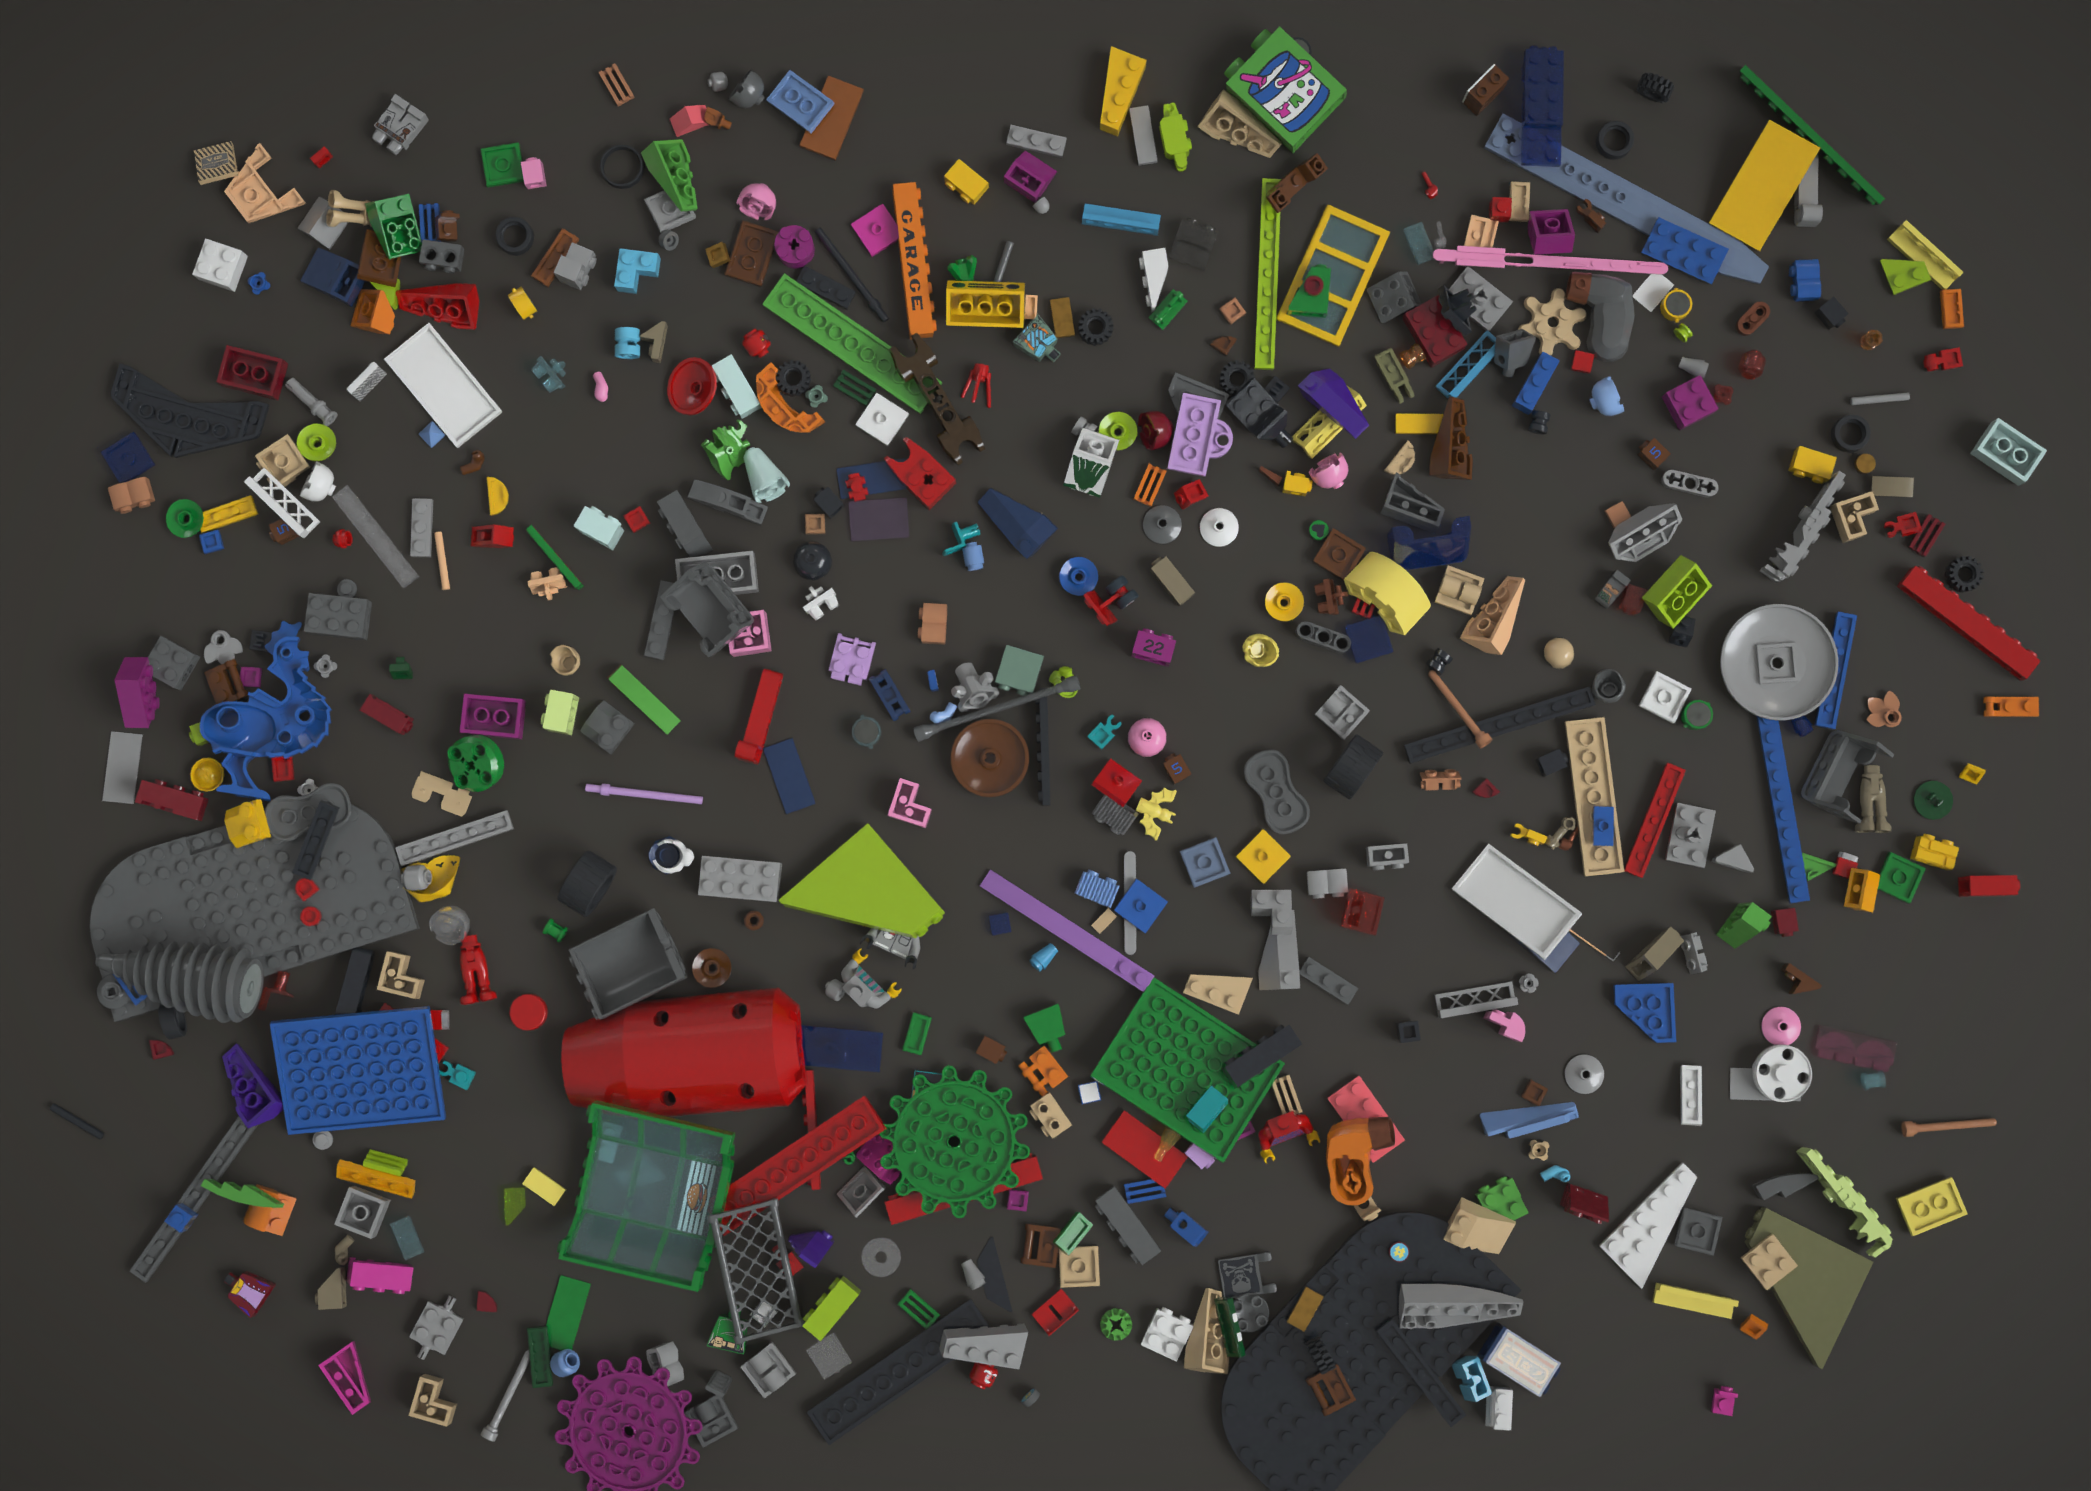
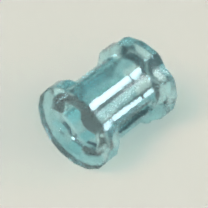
M1879 1070L1873 1074L1861 1073L1863 1089L1866 1091L1869 1088L1878 1086L1885 1088L1886 1080L1883 1071Z

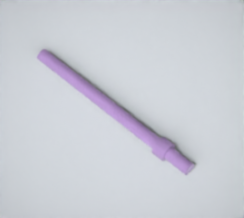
M603 783L602 785L586 784L585 788L587 792L601 793V795L605 796L613 794L693 804L703 803V797L612 787L610 784Z

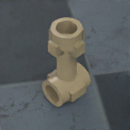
M1564 817L1561 820V827L1553 836H1547L1545 844L1552 850L1560 846L1558 841L1568 830H1574L1575 819L1573 817Z

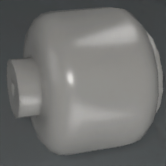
M724 72L711 73L710 79H708V86L712 87L714 92L725 90L728 86L726 74Z

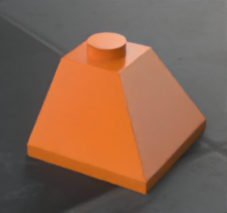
M361 289L351 327L378 334H390L394 327L395 315L383 290Z

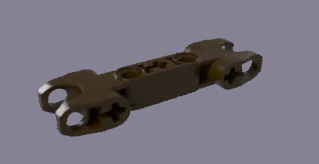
M915 333L911 336L916 348L914 356L904 357L895 346L891 347L889 352L895 369L903 382L906 383L911 379L915 380L944 430L937 434L936 438L944 452L958 466L963 463L958 450L959 445L963 441L971 442L979 452L985 450L979 429L973 419L967 416L960 420L930 369L938 364L935 354L919 334ZM926 377L932 381L930 388L923 385V378ZM936 387L937 390L934 391V394L933 392L931 394H928L929 391L933 390ZM935 396L941 397V400L939 401L940 404L938 402H933ZM944 411L951 413L952 418L950 421L943 419L942 414Z

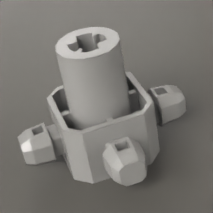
M969 662L961 664L956 668L955 673L960 685L954 686L951 693L954 697L960 699L958 704L960 712L983 708L991 699L997 698L999 691L990 684L993 680L990 672L978 675L973 664Z

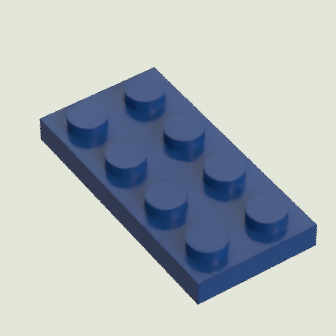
M1658 217L1641 253L1712 284L1729 249Z

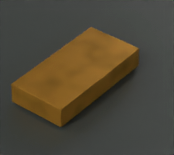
M1069 297L1050 300L1057 339L1075 336Z
M1305 1287L1287 1322L1305 1332L1323 1296Z

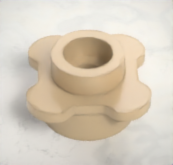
M1532 1140L1530 1142L1531 1151L1528 1154L1531 1159L1540 1158L1542 1161H1545L1548 1158L1549 1143Z

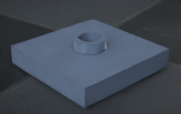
M1217 838L1180 851L1194 888L1231 874Z

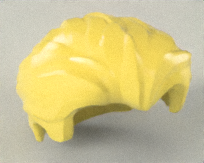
M1251 635L1242 646L1245 660L1256 667L1271 666L1279 656L1277 643L1267 635Z

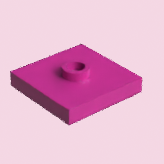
M881 204L851 224L872 257L899 239L898 226L884 204Z

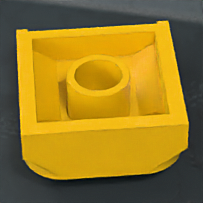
M261 799L244 802L237 807L226 810L225 825L229 839L236 848L271 837Z

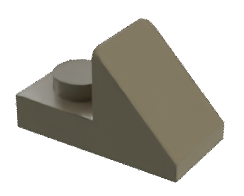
M661 321L639 336L642 341L653 343L649 347V356L656 363H661L668 325L664 321Z

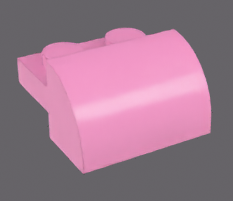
M1494 1009L1486 1011L1483 1018L1501 1026L1498 1034L1516 1042H1523L1525 1025L1520 1016L1514 1012H1507L1506 1014Z

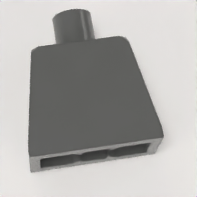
M1524 329L1496 336L1494 362L1503 368L1502 374L1504 376L1513 377L1516 368L1526 366L1536 336Z

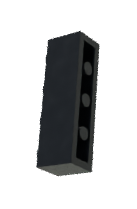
M1280 1025L1273 1030L1274 1035L1269 1038L1265 1035L1256 1041L1258 1043L1256 1047L1252 1049L1249 1046L1241 1051L1242 1056L1238 1059H1235L1233 1056L1224 1062L1226 1066L1222 1068V1071L1234 1089L1302 1045L1290 1025L1286 1027Z

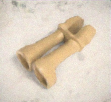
M331 190L328 196V204L331 208L360 210V214L329 209L326 215L327 226L336 227L342 222H352L372 227L365 203L370 201L346 199L339 191Z

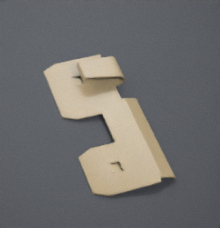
M423 771L418 776L412 790V798L424 803L430 799L432 791L444 795L441 809L461 817L466 813L472 796H469L470 791L460 788L456 791L452 789V782Z

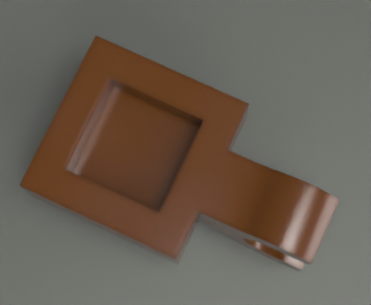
M1585 199L1583 203L1587 208L1582 209L1578 205L1576 211L1585 217L1584 220L1599 233L1607 224L1605 218L1601 213L1591 210V202Z

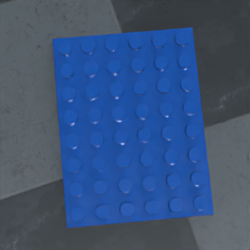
M430 1006L270 1022L288 1135L446 1119Z

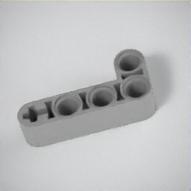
M1818 154L1794 192V223L1798 227H1816L1822 220L1823 207L1818 205Z

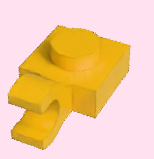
M1521 824L1514 825V827L1520 830L1518 835L1510 834L1514 839L1524 837L1528 839L1527 842L1534 846L1545 844L1547 836L1526 829Z

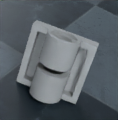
M773 1342L741 1366L764 1399L796 1374L795 1370Z

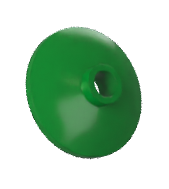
M177 500L167 511L166 523L168 529L178 537H192L199 532L203 525L202 509L192 500ZM187 516L190 517L189 522H186Z

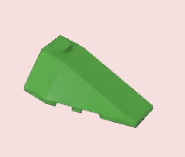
M683 139L653 141L641 152L648 170L681 212L698 209L695 188L691 184L693 174L689 170L690 156Z

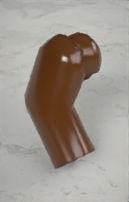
M480 450L472 452V459L469 464L460 466L463 475L481 469L484 462V454Z

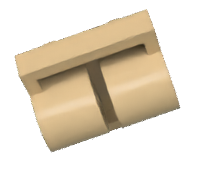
M1448 565L1434 603L1471 616L1479 599L1485 578Z

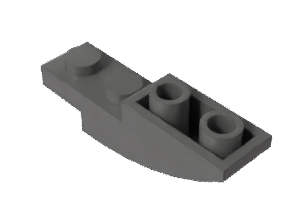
M694 480L687 497L718 511L728 512L760 526L768 509L767 506L751 500L750 497L699 480Z

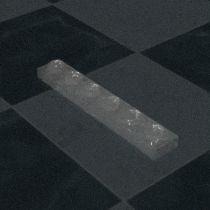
M348 485L332 496L403 588L420 577Z

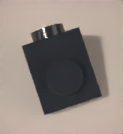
M1685 616L1673 629L1669 643L1685 648L1688 647L1693 637L1696 619Z

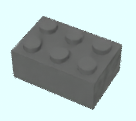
M309 593L304 632L312 635L367 640L372 602L367 599Z

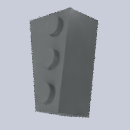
M1396 472L1380 514L1435 534L1445 509L1426 494L1423 495L1413 484H1409Z

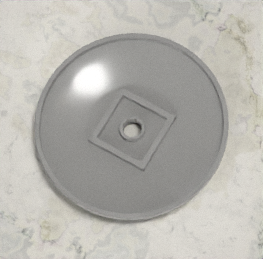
M1772 604L1748 612L1731 627L1722 645L1720 668L1727 690L1742 708L1764 719L1785 721L1804 716L1815 710L1825 701L1833 689L1837 678L1838 653L1830 632L1817 617L1796 606ZM1774 658L1782 661L1780 669L1773 667L1772 661Z

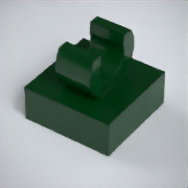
M396 657V664H390L389 672L393 680L413 679V670L410 664L405 661V657Z

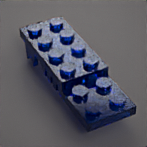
M1530 46L1529 49L1524 51V62L1521 68V81H1524L1521 165L1560 167L1561 127L1563 126L1564 51L1557 50L1555 46L1549 48Z
M802 1025V1046L806 1066L880 1072L883 1044L882 1032Z

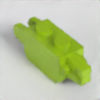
M1175 103L1163 105L1164 118L1160 121L1159 126L1164 154L1167 159H1174L1176 170L1183 172L1187 168L1189 150L1192 149L1191 140L1186 137L1185 131H1188L1187 121L1183 120L1182 114L1178 113Z

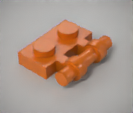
M1045 1045L1029 1057L1034 1063L1030 1067L1025 1061L1018 1065L1022 1070L1021 1074L1029 1079L1033 1085L1032 1088L1035 1092L1038 1091L1042 1097L1048 1093L1044 1087L1045 1084L1049 1083L1054 1088L1068 1077ZM1036 1069L1044 1076L1041 1081L1033 1073Z

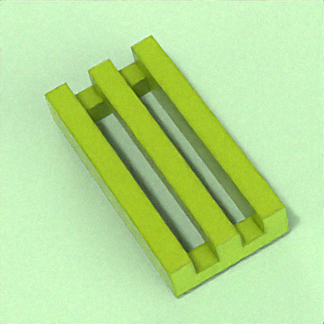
M370 1149L369 1154H367L366 1159L363 1161V1166L401 1177L407 1166L408 1159Z

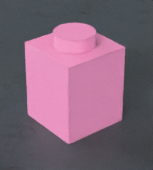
M533 157L521 162L524 184L527 189L547 186L543 163L540 159Z

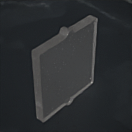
M834 1332L806 1349L824 1380L836 1372L839 1373L840 1369L852 1362Z

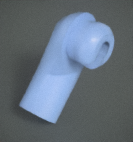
M949 702L944 711L932 712L930 720L934 724L951 720L958 706Z

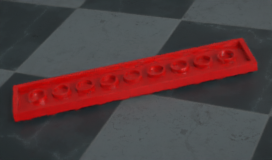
M861 1097L729 1186L724 1211L764 1202L772 1198L780 1200L887 1128L867 1097ZM716 1195L709 1199L707 1208L709 1214H712ZM769 1206L758 1208L756 1211L760 1213ZM751 1210L738 1213L737 1216L746 1220ZM753 1213L750 1219L756 1216L757 1213ZM731 1215L723 1217L721 1224L726 1225L731 1219ZM734 1218L729 1228L735 1230L743 1222ZM727 1230L723 1235L725 1236L729 1234L731 1231Z

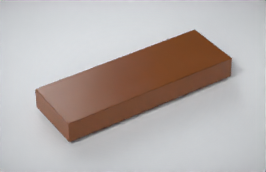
M562 228L531 277L549 287L555 278L554 270L561 255L566 257L571 243L577 244L580 239Z

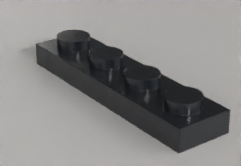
M323 800L319 802L292 873L309 880L313 878L340 807Z

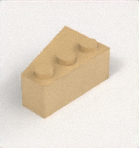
M1190 974L1183 993L1239 1015L1253 978Z

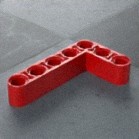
M764 668L743 741L739 740L736 747L735 758L755 765L759 764L781 687L783 673Z

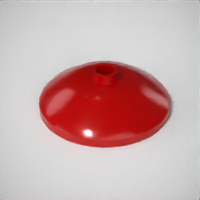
M692 357L683 360L674 368L668 381L667 394L670 404L676 411L685 415H695L708 407L715 395L717 386L713 367L701 358Z

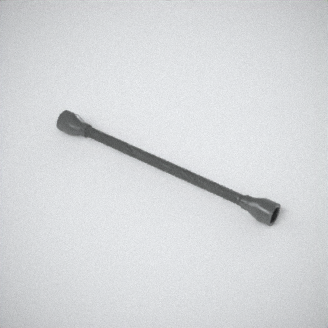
M1077 675L1067 677L1055 686L1043 689V691L1040 690L1031 693V695H1024V697L1021 696L1014 700L1012 699V701L1009 700L993 707L984 708L974 713L972 712V714L960 716V718H953V720L951 719L939 724L914 727V733L917 741L920 742L942 729L954 727V725L963 724L973 719L975 720V718L987 716V714H994V712L997 713L1001 710H1006V708L1025 704V702L1034 701L1044 696L1046 697V695L1074 692L1080 690L1081 686Z

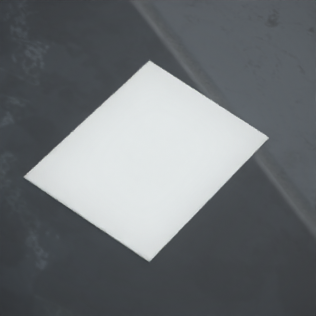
M1650 274L1633 294V298L1652 312L1674 284L1662 274Z

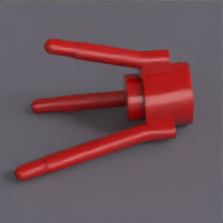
M979 363L974 364V369L970 370V375L961 398L965 397L973 379L976 382L971 401L975 403L979 384L986 380L987 407H991V373H988L989 366Z

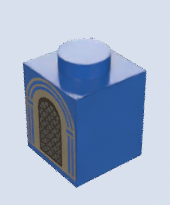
M181 1203L175 1205L164 1222L181 1233L189 1229L199 1214Z

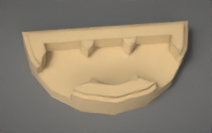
M1408 440L1384 472L1390 475H1395L1396 472L1403 474L1412 467L1415 461V452L1413 445Z

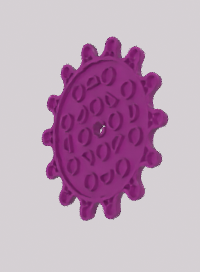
M632 1356L627 1360L626 1368L623 1371L616 1370L608 1359H601L597 1364L599 1375L596 1380H590L581 1374L574 1376L572 1383L578 1391L577 1399L574 1401L563 1399L557 1404L558 1411L569 1419V1426L555 1433V1441L557 1443L569 1445L573 1449V1456L565 1464L566 1470L573 1474L578 1471L587 1472L590 1478L587 1491H602L604 1488H611L613 1491H658L659 1485L663 1483L669 1484L674 1489H681L685 1481L679 1472L680 1464H696L700 1459L699 1452L688 1443L689 1436L700 1433L703 1428L700 1420L690 1419L684 1413V1407L692 1400L691 1392L688 1390L672 1392L667 1385L670 1378L669 1370L661 1367L655 1374L649 1376L643 1372L641 1360L636 1356ZM631 1426V1428L634 1431V1435H627L625 1433V1427Z

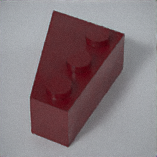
M155 779L154 782L141 781L135 799L136 803L202 821L209 801L208 798L203 797L204 793L192 790V793L185 792L184 787L174 785L171 788L166 786L167 782Z

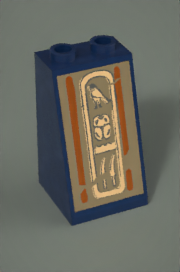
M1497 1322L1477 1354L1481 1360L1539 1397L1547 1393L1550 1388V1380L1552 1377L1555 1378L1561 1370L1559 1367L1560 1362L1499 1322Z

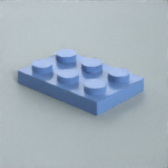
M791 70L787 72L766 99L768 103L811 134L835 104L830 98Z

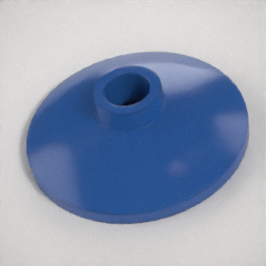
M1071 558L1064 563L1060 570V583L1068 593L1082 596L1095 588L1098 582L1097 568L1086 558ZM1081 574L1083 578L1077 581L1075 576Z

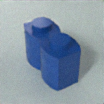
M1795 260L1792 266L1789 267V276L1793 280V285L1790 287L1791 296H1794V301L1818 300L1821 297L1819 260Z

